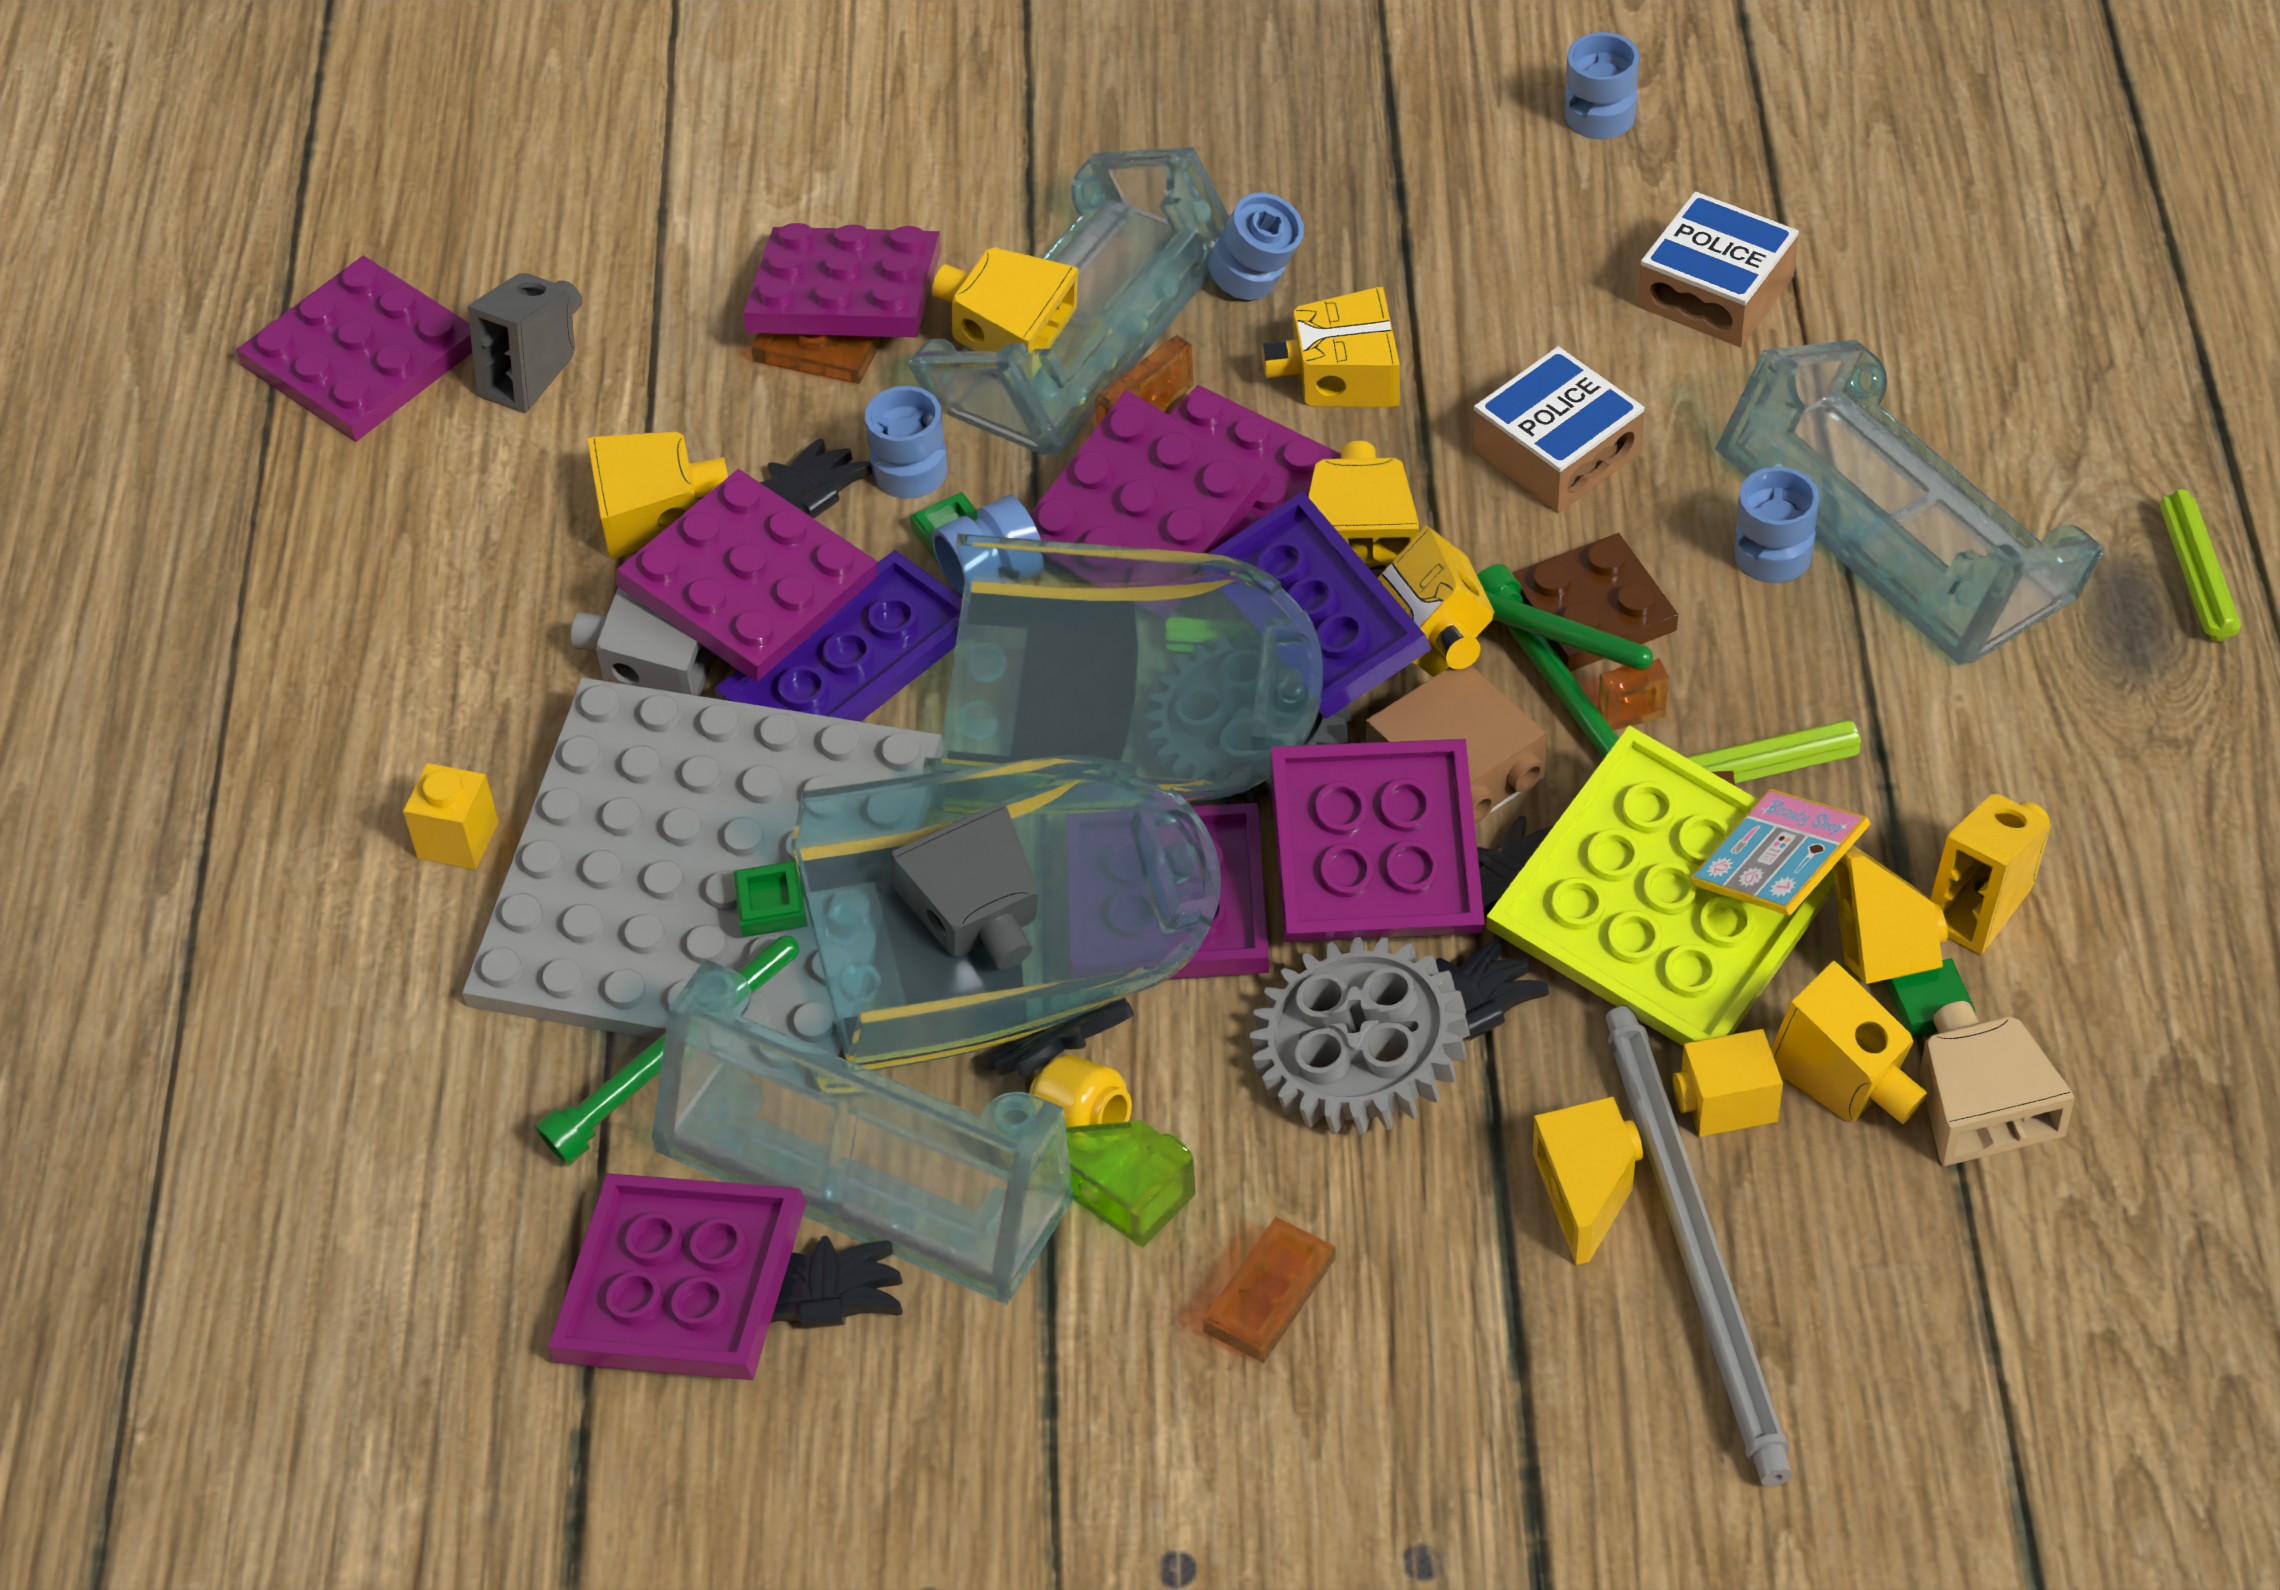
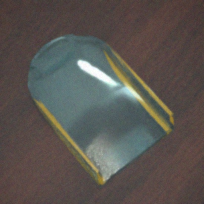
M957 533L956 549L963 570L965 585L942 738L944 750L941 758L925 757L923 771L935 805L986 809L1001 801L1005 804L1026 797L1081 774L1084 775L1061 795L1032 812H1101L1218 799L1248 790L1271 777L1269 764L1271 747L1302 746L1315 724L1323 694V662L1318 635L1306 610L1303 611L1296 601L1281 588V582L1267 572L1244 561L1215 554Z
M1092 755L1054 756L802 791L791 847L849 1075L964 1055L1013 1041L1152 988L1180 971L1196 954L1208 934L1217 911L1221 888L1220 864L1216 848L1205 824L1193 807L1172 787L1167 793L1154 783L1136 775L1138 767L1122 761ZM1001 801L1004 802L1009 811L1038 892L1036 919L1021 928L1032 946V952L1024 961L1008 969L997 968L985 945L962 956L950 955L891 883L892 851Z

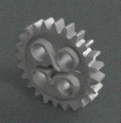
M1355 937L1349 953L1341 954L1333 942L1327 943V959L1320 962L1309 953H1304L1302 957L1306 970L1301 974L1283 968L1280 972L1286 988L1283 990L1266 987L1264 994L1269 1008L1254 1010L1253 1015L1258 1030L1250 1033V1040L1255 1052L1252 1058L1259 1078L1263 1080L1267 1095L1270 1099L1279 1098L1283 1112L1287 1116L1300 1109L1305 1126L1310 1128L1324 1115L1331 1134H1337L1345 1120H1353L1358 1134L1364 1135L1368 1127L1369 1118L1378 1117L1382 1125L1389 1130L1393 1128L1392 1112L1401 1109L1408 1116L1415 1119L1418 1117L1415 1100L1421 1096L1436 1103L1440 1100L1436 1080L1443 1082L1456 1081L1457 1076L1452 1061L1466 1060L1467 1053L1463 1038L1470 1036L1465 1016L1466 1009L1461 991L1455 990L1449 970L1439 973L1433 955L1430 954L1417 961L1413 944L1410 943L1404 945L1394 955L1391 952L1387 937H1382L1373 951H1365L1361 938ZM1400 1057L1396 1060L1386 1062L1389 1059ZM1332 1063V1064L1329 1065V1066L1319 1068V1067H1321L1322 1065Z

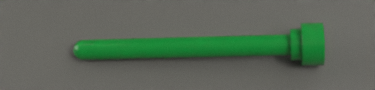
M1503 564L1492 565L1477 574L1485 591L1520 603L1523 602L1521 596L1522 587L1507 566ZM1503 623L1604 760L1619 739L1614 730L1544 637Z
M1485 591L1494 610L1493 620L1636 670H1645L1653 662V653L1645 645Z
M791 936L779 937L576 1108L569 1104L562 1111H559L557 1108L551 1110L534 1125L536 1132L561 1162L566 1166H570L590 1149L587 1142L596 1135L593 1130L596 1125L793 961L799 953L798 942Z

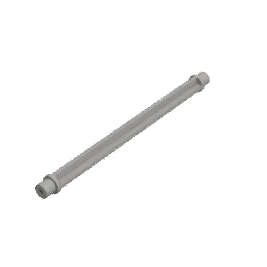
M1616 1007L1609 1011L1605 1017L1610 1031L1608 1044L1614 1054L1746 1447L1745 1452L1748 1461L1756 1465L1762 1485L1769 1487L1781 1485L1791 1479L1793 1475L1786 1456L1789 1445L1781 1430L1653 1057L1646 1029L1638 1024L1635 1013L1629 1007Z

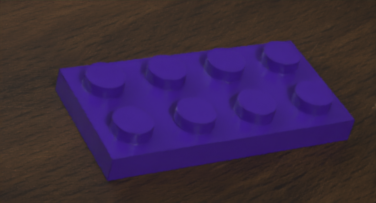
M1303 491L1201 557L1211 578L1240 574L1220 586V589L1325 719L1431 650L1425 633Z
M893 550L878 562L876 579L764 677L755 682L737 670L715 687L717 699L861 722L979 629L980 626L967 625L970 604L898 551Z

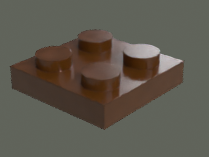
M1620 533L1512 573L1522 587V603L1639 644L1677 631L1678 613ZM1545 638L1570 672L1605 659Z

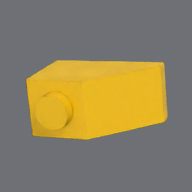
M1852 845L1833 866L1844 964L1866 984L1942 968L1940 944L1946 943L1948 931L1945 916L1940 906L1934 904L1913 885Z
M1613 1096L1534 1116L1533 1157L1576 1266L1590 1262L1633 1190L1635 1161L1642 1160L1643 1158L1642 1143L1638 1129L1633 1120L1623 1121Z

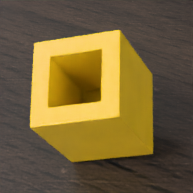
M431 763L426 764L403 810L418 859L477 870L499 823L486 774Z
M1763 1029L1684 1044L1681 1072L1673 1073V1090L1680 1112L1691 1113L1699 1137L1778 1122L1783 1082Z

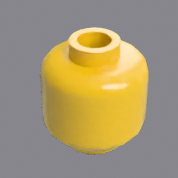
M1064 1055L1052 1060L1034 1078L1029 1089L1030 1113L1034 1127L1045 1138L1081 1150L1095 1151L1105 1147L1112 1140L1117 1139L1124 1132L1131 1116V1098L1127 1092L1126 1083L1119 1072L1114 1068L1076 1056Z

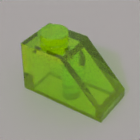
M1141 1120L1044 1129L1035 1137L1039 1175L1142 1249L1196 1195L1194 1159L1187 1146L1176 1136L1170 1133H1163L1161 1135Z

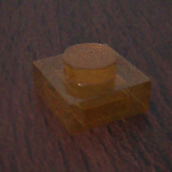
M1660 658L1653 660L1651 666L1645 670H1636L1624 665L1613 671L1600 674L1598 710L1614 731L1626 728L1629 725L1634 726L1665 717L1669 676Z

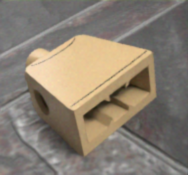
M1966 1001L1952 1002L1936 1012L1933 1021L1939 1034L1932 1035L1925 1041L1920 1068L1921 1086L1929 1092L1925 1103L1939 1160L1943 1167L2066 1137L2075 1097L2020 1020L2006 1017L1980 1024L1971 1004Z

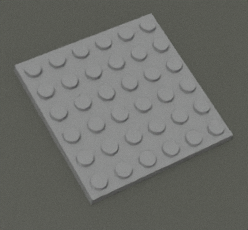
M582 677L462 991L467 1007L657 1040L781 936H791L799 944L797 957L692 1046L842 1073L849 1050L843 1021L857 1019L860 1016L886 929L874 885L810 894L799 849L855 842L918 830L944 750L941 734ZM798 860L808 926L743 937L739 924L733 871Z

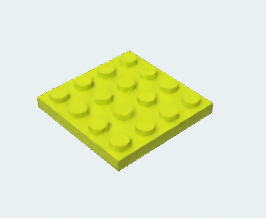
M1629 725L1487 915L1486 928L1616 1007H1629L1635 1013L1638 1020L1684 1047L1685 1043L1733 1035L1835 890L1833 868L1790 916L1694 886L1690 877L1756 805L1759 799Z

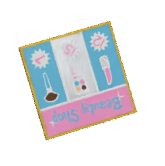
M1769 789L1690 877V880L1694 886L1790 916L1871 823L1867 816Z

